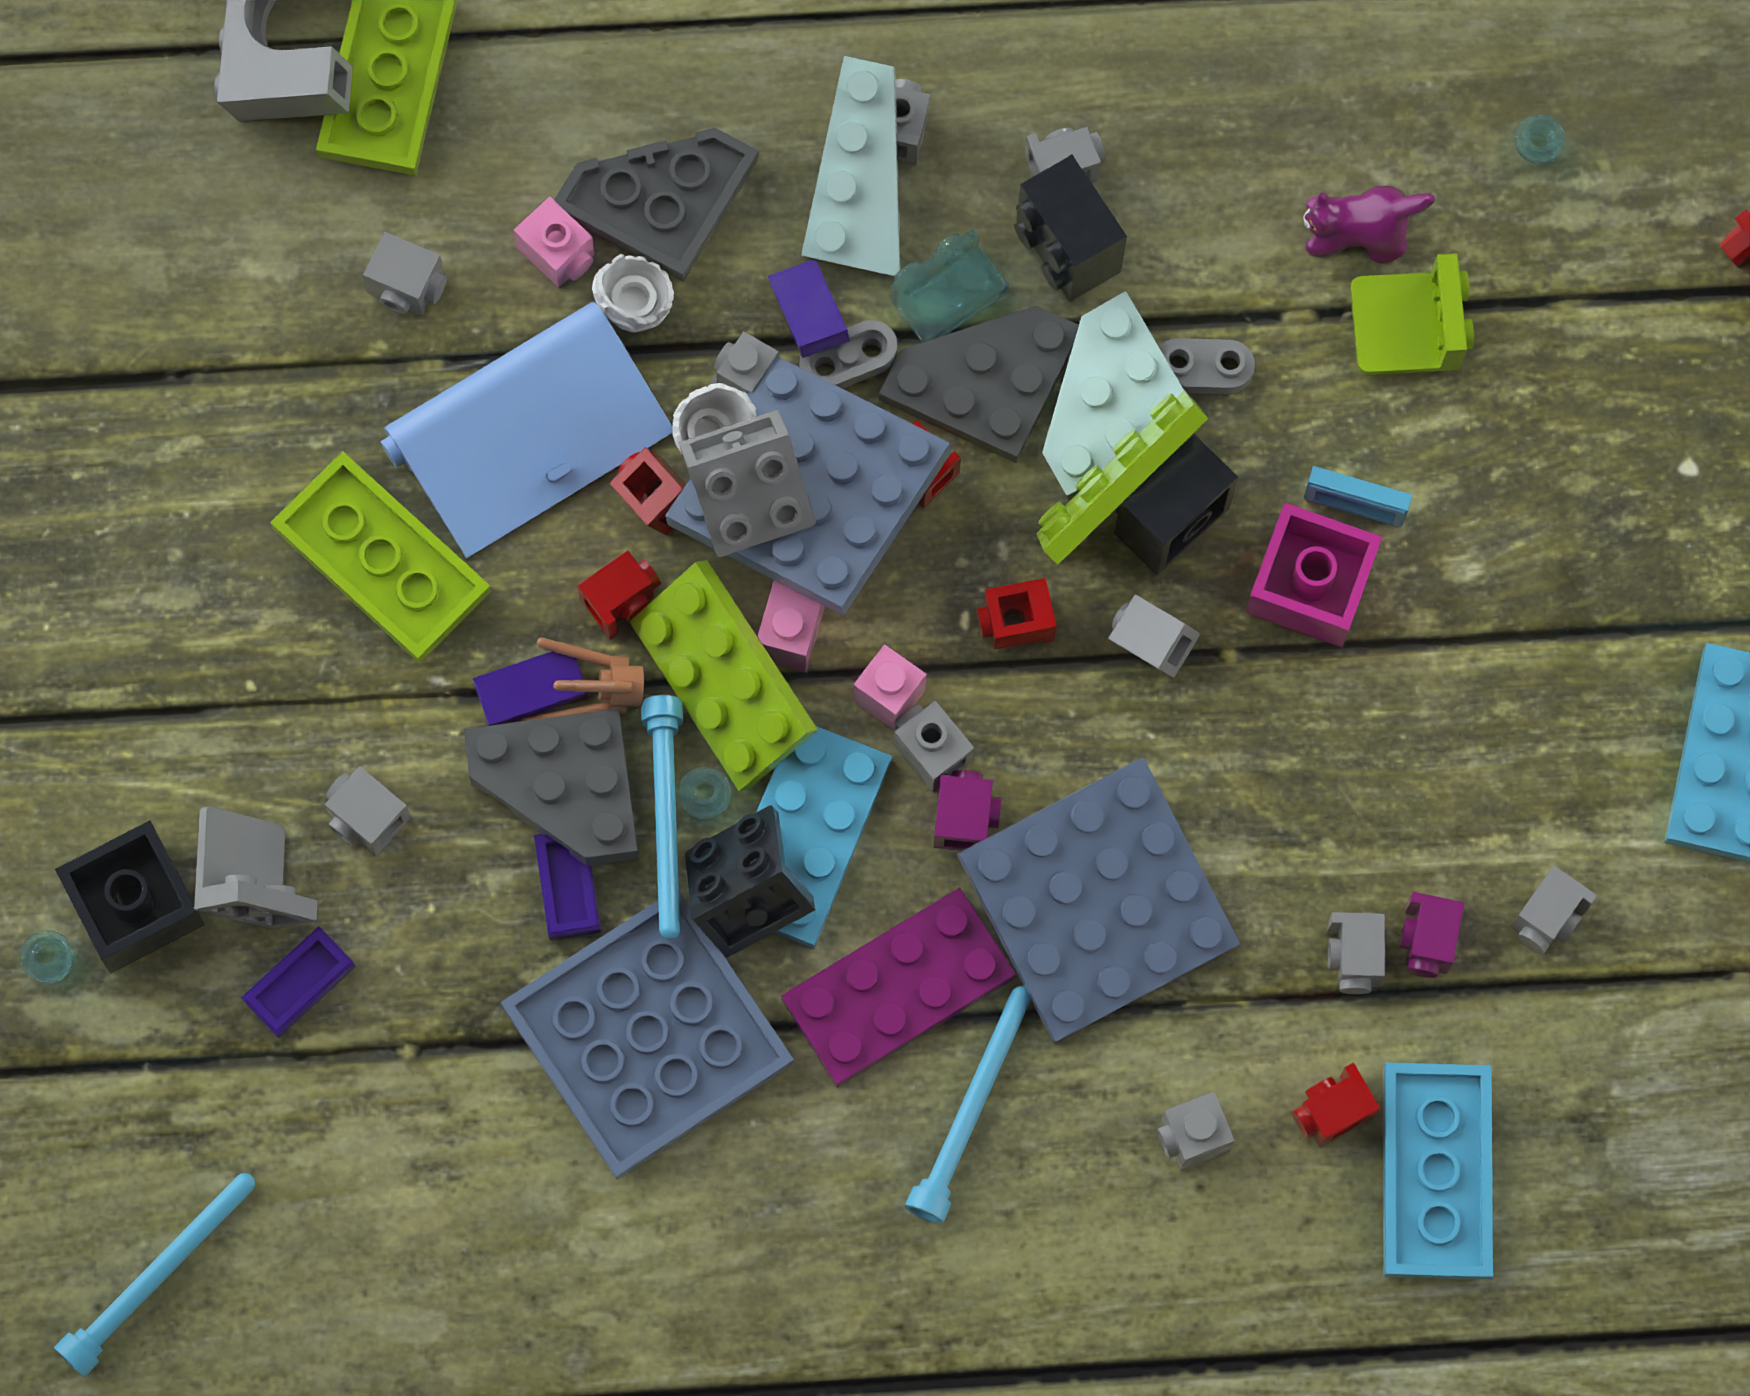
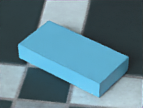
M1313 466L1303 498L1306 501L1395 527H1402L1412 494Z

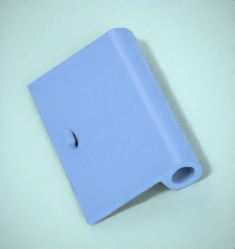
M592 301L385 426L384 431L387 438L380 441L396 468L404 464L409 471L414 473L464 557L468 558L621 465L632 454L641 452L645 447L648 448L672 433V425L599 306Z

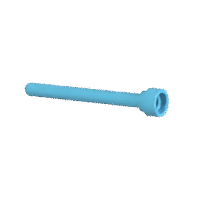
M657 695L642 701L641 719L642 725L647 728L648 735L653 736L659 931L662 937L671 940L675 939L680 933L673 736L678 733V726L683 724V702L675 696Z
M1024 986L1014 988L1008 998L929 1178L922 1179L919 1186L912 1187L904 1205L906 1210L926 1221L943 1224L952 1203L948 1200L951 1194L948 1185L1031 1001L1030 995Z
M248 1173L239 1174L85 1331L80 1328L74 1335L68 1332L53 1348L81 1376L85 1377L99 1363L96 1357L103 1351L100 1346L253 1191L255 1187L253 1176Z

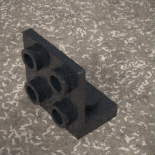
M772 805L756 813L744 816L738 823L711 838L702 839L685 853L692 920L726 958L815 911L814 896L785 864L779 813Z

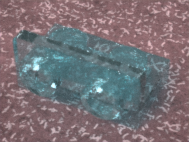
M971 229L962 236L959 233L950 235L936 247L935 255L921 264L918 261L911 262L894 277L895 282L892 284L891 302L922 342L945 336L1009 290L1007 281L979 247L980 237L974 229Z

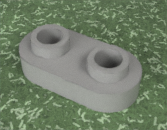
M876 320L863 321L847 328L849 342L804 358L800 356L799 367L844 389L888 370L893 365L897 356V338L893 330L885 323ZM868 345H875L880 348L881 352L875 357H868L862 350ZM821 364H829L834 368V372L828 376H821L816 372V368Z
M1174 338L1165 341L1159 346L1186 393L1235 394L1244 390L1252 379L1255 368L1254 357L1250 349L1241 342L1222 339ZM1174 356H1181L1186 359L1188 365L1184 368H1175L1169 360ZM1224 358H1233L1239 366L1234 370H1227L1221 365L1220 361Z

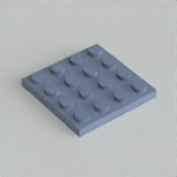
M776 356L753 392H749L747 395L756 407L757 416L775 410L779 411L792 442L816 523L812 527L727 556L844 616L951 454V446L949 442ZM690 478L665 515L667 524L714 549L692 479Z
M1144 757L1131 762L956 854L1053 1042L1059 1041L1240 945Z
M680 891V933L675 939L668 940L661 936L659 931L658 901H656L500 1002L501 1007L616 1180H619L794 1065L793 1057L724 955L692 920L691 907Z

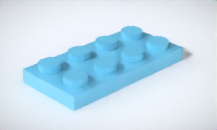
M1706 643L1702 651L1664 843L1750 863V652Z
M817 726L818 731L775 767L757 809L758 812L772 805L779 813L785 864L814 896L815 911L774 932V934L812 949L816 947L892 762V755Z
M1385 1062L1383 1066V1277L1491 1280L1493 1278L1492 1065Z

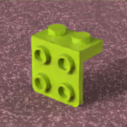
M1457 253L1437 254L1431 272L1358 276L1353 279L1350 286L1357 368L1362 374L1382 375L1460 370L1467 349H1473L1474 327L1471 318L1464 319L1462 301H1468L1469 278L1466 270L1459 271Z

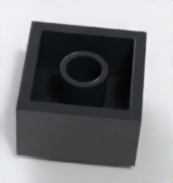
M1073 154L1020 184L1019 200L1016 206L1017 223L1014 224V228L1027 250L1034 248L1044 262L1041 265V269L1053 290L1058 291L1062 289L1071 302L1121 273L1127 235Z
M1193 434L1119 505L1116 510L1118 515L1114 534L1158 576L1230 509L1238 476Z
M150 820L55 869L101 961L110 974L205 925L199 912L194 910L195 904Z

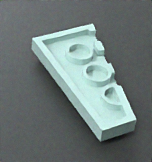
M848 56L843 58L801 256L901 277L896 140L895 67Z

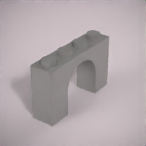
M224 0L226 4L225 25L219 34V46L222 52L220 74L216 76L214 83L217 103L238 121L349 113L353 66L332 46L294 50L270 49L266 40V24L276 0Z

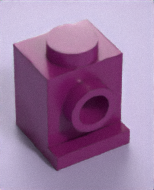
M1412 892L1407 901L1405 913L1415 915V918H1405L1399 948L1408 950L1406 959V971L1408 973L1426 978L1438 977V972L1448 973L1454 961L1465 902Z

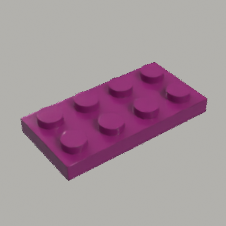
M959 887L782 994L781 1000L837 1088L1015 979L1016 974Z

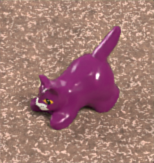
M1376 186L1368 189L1361 195L1329 197L1324 192H1321L1318 196H1312L1306 202L1307 211L1303 217L1304 225L1315 235L1308 239L1305 249L1312 256L1324 257L1348 247L1361 246L1368 250L1371 260L1378 263L1392 262L1403 256L1408 249L1405 237L1409 227V216L1424 212L1435 202V197L1430 193L1405 196L1403 191L1393 186Z

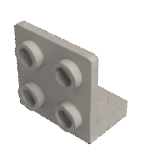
M778 410L679 442L684 462L692 479L707 529L718 557H723L815 525V517L792 442Z
M213 806L200 809L194 910L269 929H278L317 921L318 900L296 895L295 887L283 885L285 827L283 825Z

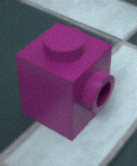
M970 770L952 771L951 776L941 775L933 848L963 851L986 839L988 828H999L1002 797L991 796L993 780H984L981 773Z

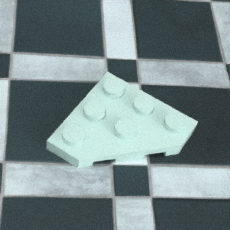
M1126 291L1081 317L1042 454L1069 500L1079 492L1075 486L1090 469L1097 465L1102 470L1116 456L1112 450L1127 433L1135 429L1139 434L1154 420L1149 414L1164 397L1170 393L1177 397L1184 390Z

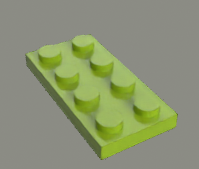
M352 0L339 53L353 66L349 113L324 115L316 147L318 158L416 176L458 0Z
M1184 390L1177 397L1172 393L1164 397L1149 414L1154 420L1139 434L1135 429L1127 433L1112 450L1116 456L1102 470L1097 465L1090 469L1075 486L1079 492L1065 506L1059 501L1041 517L1038 524L1042 528L1036 534L1043 551L1057 565L1208 420L1200 406Z
M343 451L270 522L272 529L419 664L492 592L491 586Z
M708 560L698 561L691 565L630 621V624L678 698L682 700L683 706L738 791L752 788L818 731Z

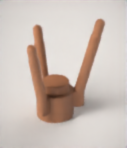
M539 638L537 640V645L540 648L609 667V670L600 669L599 680H557L553 684L554 688L558 691L598 692L599 700L608 702L522 718L521 722L619 709L620 714H626L627 706L641 707L644 691L643 666H629L628 656H610L546 638Z

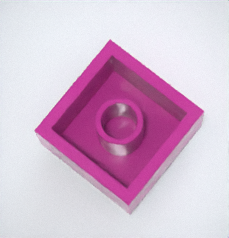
M1284 502L1245 613L1343 648L1382 537Z

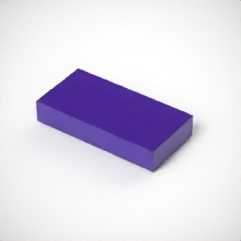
M816 259L768 275L772 292L802 358L850 341L846 325Z
M554 651L472 678L488 726L513 723L522 720V718L588 697V692L558 691L554 688L553 684L557 680H583L576 658L555 653Z
M534 835L549 940L601 933L592 866H586L570 855L567 848L550 836Z
M318 926L250 988L241 999L270 1031L279 1038L356 968V965Z

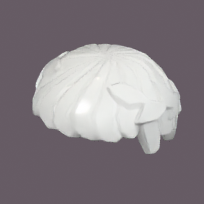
M623 254L618 255L612 260L611 264L607 263L599 269L594 277L592 286L595 301L604 315L620 329L630 332H642L658 326L670 313L669 310L674 298L672 282L667 272L661 270L658 264L647 262L645 257L641 256L633 257L628 255L625 257Z
M722 383L710 384L708 387L696 389L679 404L673 414L672 436L676 447L681 453L679 442L757 417L756 407L745 392Z

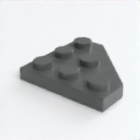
M711 128L696 132L695 137L667 144L666 140L626 150L627 154L602 161L594 158L577 163L554 201L584 229L637 257H645L647 262L658 264L661 270L684 282L758 161L759 151L717 128Z
M1033 306L902 349L879 392V400L1017 463L1071 355L1079 325L1041 307Z
M619 709L464 729L469 778L473 787L486 796L490 794L510 808L513 815L543 836L548 835L567 848L570 855L586 866L639 859Z

